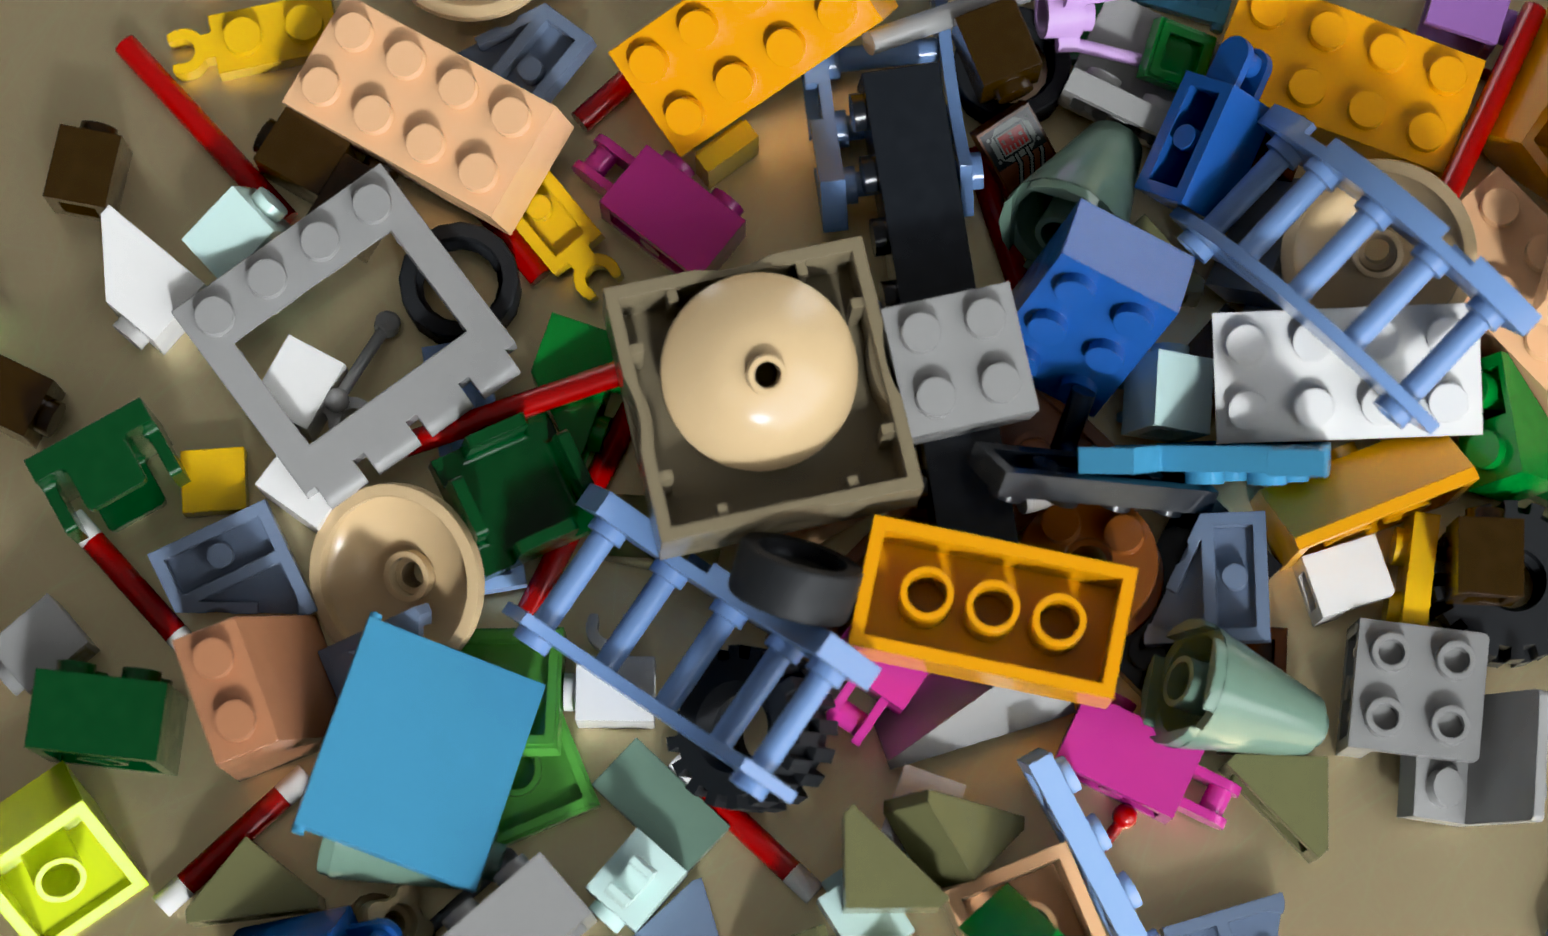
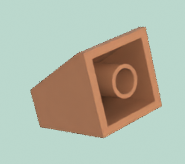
M316 615L232 617L171 640L213 758L218 767L240 782L319 752L336 706L337 698L317 652L328 647Z

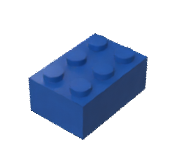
M1081 198L1012 290L1034 388L1066 404L1073 385L1089 388L1096 393V398L1089 416L1094 418L1179 314L1196 257Z

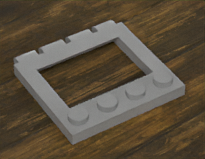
M381 163L171 311L306 497L309 499L320 492L332 510L359 489L369 484V481L356 464L367 458L378 474L381 475L422 445L409 427L410 425L419 420L428 433L434 437L474 408V405L462 390L464 386L471 382L479 394L486 399L521 374V371L509 356L510 353L517 349L516 342ZM391 233L465 333L309 444L308 440L299 432L235 343L270 317L293 303L298 297L326 277L328 278L349 263L350 260L375 242Z

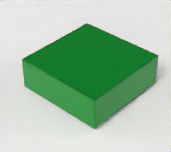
M1163 16L1155 18L1136 78L1176 93L1186 70L1206 76L1217 37Z

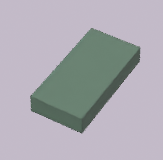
M637 737L592 783L595 790L635 828L640 829L687 871V874L730 828L699 796H693L685 788L686 784Z

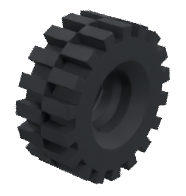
M1504 500L1494 507L1504 509L1505 518L1524 519V566L1528 569L1533 579V592L1526 604L1516 608L1445 604V532L1438 539L1429 610L1430 623L1438 620L1442 628L1486 633L1489 636L1487 667L1499 668L1503 664H1511V668L1521 667L1534 660L1539 661L1548 655V518L1542 515L1545 507L1531 503L1526 508L1518 507V500ZM1488 503V504H1485V505H1482V506H1479V507H1492V506H1491V503Z
M728 645V650L720 649L677 713L710 734L767 649L746 645ZM802 658L797 666L792 663L789 664L762 704L767 717V734L810 672L805 668L808 662ZM832 694L826 695L773 774L774 777L798 793L791 804L798 805L808 798L802 786L818 788L825 778V775L817 770L820 762L832 764L835 749L825 747L827 735L838 736V721L826 719L825 711L836 707ZM677 732V736L666 737L668 751L679 752L681 755V759L672 764L677 776L692 778L685 788L693 796L706 797L704 800L705 804L717 808H726L727 810L756 813H777L787 810V802L771 792L768 793L763 802H760L728 779L735 769ZM743 732L732 749L751 759L753 755L749 754L745 746Z

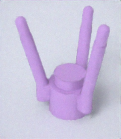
M1035 0L1034 21L1037 34L1040 39L1055 38L1056 53L1078 52L1139 67L1142 59L1141 53L1080 38L1083 31H1092L1096 17L1095 3L1115 0Z

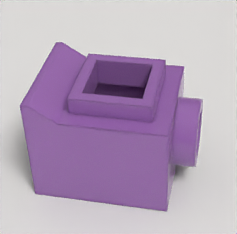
M1426 0L1416 35L1487 60L1496 45L1504 46L1517 19L1518 11L1509 9L1511 0Z

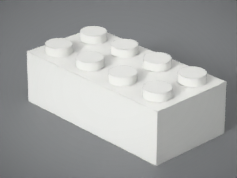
M1466 303L1406 305L1363 351L1400 384L1468 312L1465 307ZM1367 307L1317 310L1344 332ZM1286 311L1212 313L1217 444L1483 435L1480 339L1419 402L1440 424L1432 434H1429L1410 423L1402 430L1389 421L1373 404V401L1379 394Z

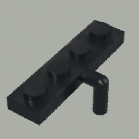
M1073 385L1052 438L1050 449L975 441L967 463L987 484V491L992 496L1012 504H1021L1026 498L1047 500L1056 506L1068 509L1076 508L1079 503L1100 505L1117 513H1128L1131 508L1153 510L1158 514L1171 518H1179L1183 513H1211L1219 494L1212 485L1185 484V472L1078 474V443L1096 398L1094 391L1080 385Z

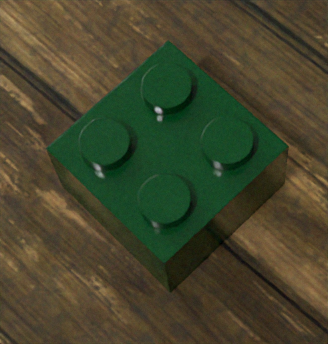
M57 660L56 670L36 668L24 743L25 748L50 762L59 763L63 760L66 764L178 776L189 699L172 686L173 681L163 679L162 672L146 668L123 667L121 677H113L107 673L96 671L97 665L75 660Z

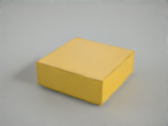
M746 119L743 121L739 120L696 151V174L708 189H711L759 154V136Z
M245 447L180 451V461L191 482L181 487L182 513L185 517L230 515L249 507L248 462Z

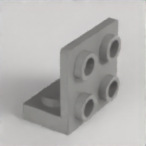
M1131 0L1104 2L1094 27L1086 40L1138 52L1143 55L1153 20L1163 15ZM1217 41L1208 70L1212 64V61L1217 53L1218 48L1220 47V43ZM1080 53L1058 98L1057 104L1093 122L1111 120L1121 123L1135 133L1142 145L1151 149L1176 93L1137 79L1136 75L1139 67Z
M1359 618L1347 629L1335 755L1362 758L1374 751L1462 763L1476 762L1480 755L1489 636L1486 633Z
M1531 689L1485 694L1479 759L1474 763L1400 755L1397 817L1455 827L1542 822L1547 796L1548 691Z

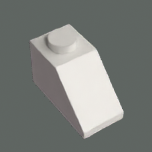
M108 205L101 213L106 302L119 317L112 326L141 351L150 343L165 355L185 332L171 311L201 291L206 285L113 207Z

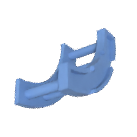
M929 0L930 9L948 3V0ZM951 29L933 34V37L922 38L875 55H869L863 45L843 47L801 75L809 140L813 141L816 162L814 176L823 233L849 230L847 205L858 204V197L874 195V193L864 194L860 172H855L854 166L843 167L840 148L849 147V141L865 139L864 131H853L851 118L846 115L845 110L834 111L830 80L841 79L842 72L938 62L964 217L974 216L973 190L984 189V172L980 151L969 152L958 89Z
M1274 103L1257 121L1272 137L1266 143L1269 150L1203 220L1177 206L1169 214L1183 230L1177 237V240L1201 263L1206 264L1210 259H1213L1242 277L1310 331L1379 394L1373 401V404L1395 426L1403 430L1410 423L1432 434L1440 424L1419 404L1425 395L1488 329L1495 332L1499 327H1503L1525 336L1542 316L1484 258L1480 256L1474 262L1457 245L1454 244L1450 247L1441 239L1450 227L1393 179L1338 138H1335L1327 147L1310 136L1317 129L1313 122L1288 108ZM1298 166L1304 168L1305 174L1238 244L1224 235L1287 168L1295 170ZM1338 187L1357 201L1354 204L1357 212L1289 284L1285 283L1258 260L1325 190L1332 193ZM1390 226L1414 246L1410 251L1413 259L1352 324L1342 332L1308 301L1376 229L1384 232ZM1445 274L1471 298L1465 304L1468 312L1398 384L1363 350L1432 277L1441 279Z
M590 483L576 505L593 516L587 526L592 532L534 616L510 601L506 604L502 613L519 624L513 636L544 657L553 647L642 709L735 769L728 780L760 802H763L768 793L771 792L791 805L798 793L774 777V772L832 687L839 690L846 680L868 691L882 668L834 633L822 627L781 619L759 611L740 601L729 590L728 580L730 572L716 563L710 565L694 553L687 560L681 556L659 560L650 519L613 492ZM627 540L655 559L649 567L653 574L596 658H594L555 630L612 547L615 546L620 549L624 541ZM689 582L714 599L708 608L713 614L657 696L653 698L617 672L673 590L676 588L681 591L685 584ZM749 621L769 634L764 642L768 649L712 732L708 734L677 712L734 628L742 630L746 622ZM803 656L810 659L805 666L810 672L752 758L749 759L732 749L789 664L792 663L797 666Z

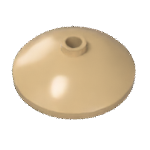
M1383 158L1367 159L1450 227L1441 239L1450 247L1454 244L1457 245L1474 262L1477 260V242L1470 217L1458 196L1446 183L1428 170L1405 161ZM1338 187L1332 193L1325 190L1283 234L1280 260L1281 272L1285 283L1289 284L1357 212L1354 207L1357 201ZM1390 226L1384 232L1376 229L1308 302L1316 309L1368 307L1413 259L1410 251L1414 246ZM1373 239L1386 241L1389 245L1387 256L1378 261L1369 259L1364 253L1365 246L1369 241ZM1444 274L1441 279L1432 277L1407 305L1464 303L1468 295Z
M766 272L742 273L721 279L707 286L690 299L680 310L667 332L662 347L659 368L660 387L672 422L681 435L699 452L722 465L734 469L757 472L773 471L790 467L808 459L820 451L838 433L851 410L858 382V359L855 344L846 322L832 303L820 292L797 279L785 275ZM763 362L773 363L777 370L776 380L767 387L759 386L754 376L756 368Z
M391 482L367 486L359 489L355 494L331 510L321 529L317 531L313 542L309 563L310 591L318 609L316 613L320 622L334 643L363 631L371 611L380 613L383 616L381 621H384L412 607L429 603L431 608L432 624L424 626V638L461 651L470 640L479 622L484 602L485 578L482 559L478 546L466 523L439 496L426 489L407 483ZM415 564H418L422 571V583L414 575Z

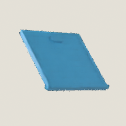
M371 611L292 823L291 832L297 835H304V832L308 831L467 892L474 893L477 889L546 685L381 621L383 616L380 613Z

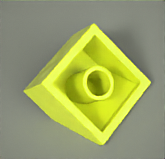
M63 760L0 802V912L20 936H75L149 885L145 875L96 801Z

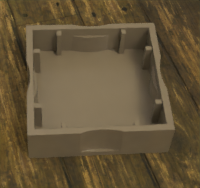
M862 235L770 254L763 259L737 268L707 271L691 270L603 289V317L659 560L739 544L741 537L750 532L785 534L917 505L924 484L902 396L893 382L885 358L883 347L884 323ZM751 272L785 275L797 279L820 292L832 303L846 322L855 344L858 359V382L851 410L838 433L820 451L808 459L787 468L762 472L739 470L722 465L695 449L681 435L668 414L662 397L659 375L660 357L667 332L686 303L698 292L721 279ZM763 362L758 365L754 374L757 384L761 387H767L774 383L777 377V370L773 363Z

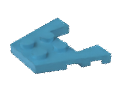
M1217 441L1157 443V445L1078 447V474L1185 472V484L1195 485L1225 484V482L1247 481V485L1260 486L1287 485V482H1309V477H1328L1331 470V442L1289 441L1217 444Z

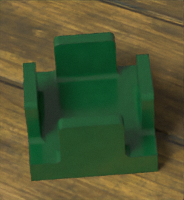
M140 397L23 460L35 483L43 490L66 534L77 544L89 538L70 503L80 496L90 511L100 512L108 529L114 533L121 531L166 505L167 499L148 466V460L156 454L159 455L169 475L179 487L191 482L172 447L173 444L164 427Z
M547 411L528 419L521 412L470 434L464 438L459 449L431 461L428 466L444 501L463 519L478 546L485 581L587 536L592 532L587 526L593 516L576 505L589 484H594V481L569 430L566 428L557 432Z

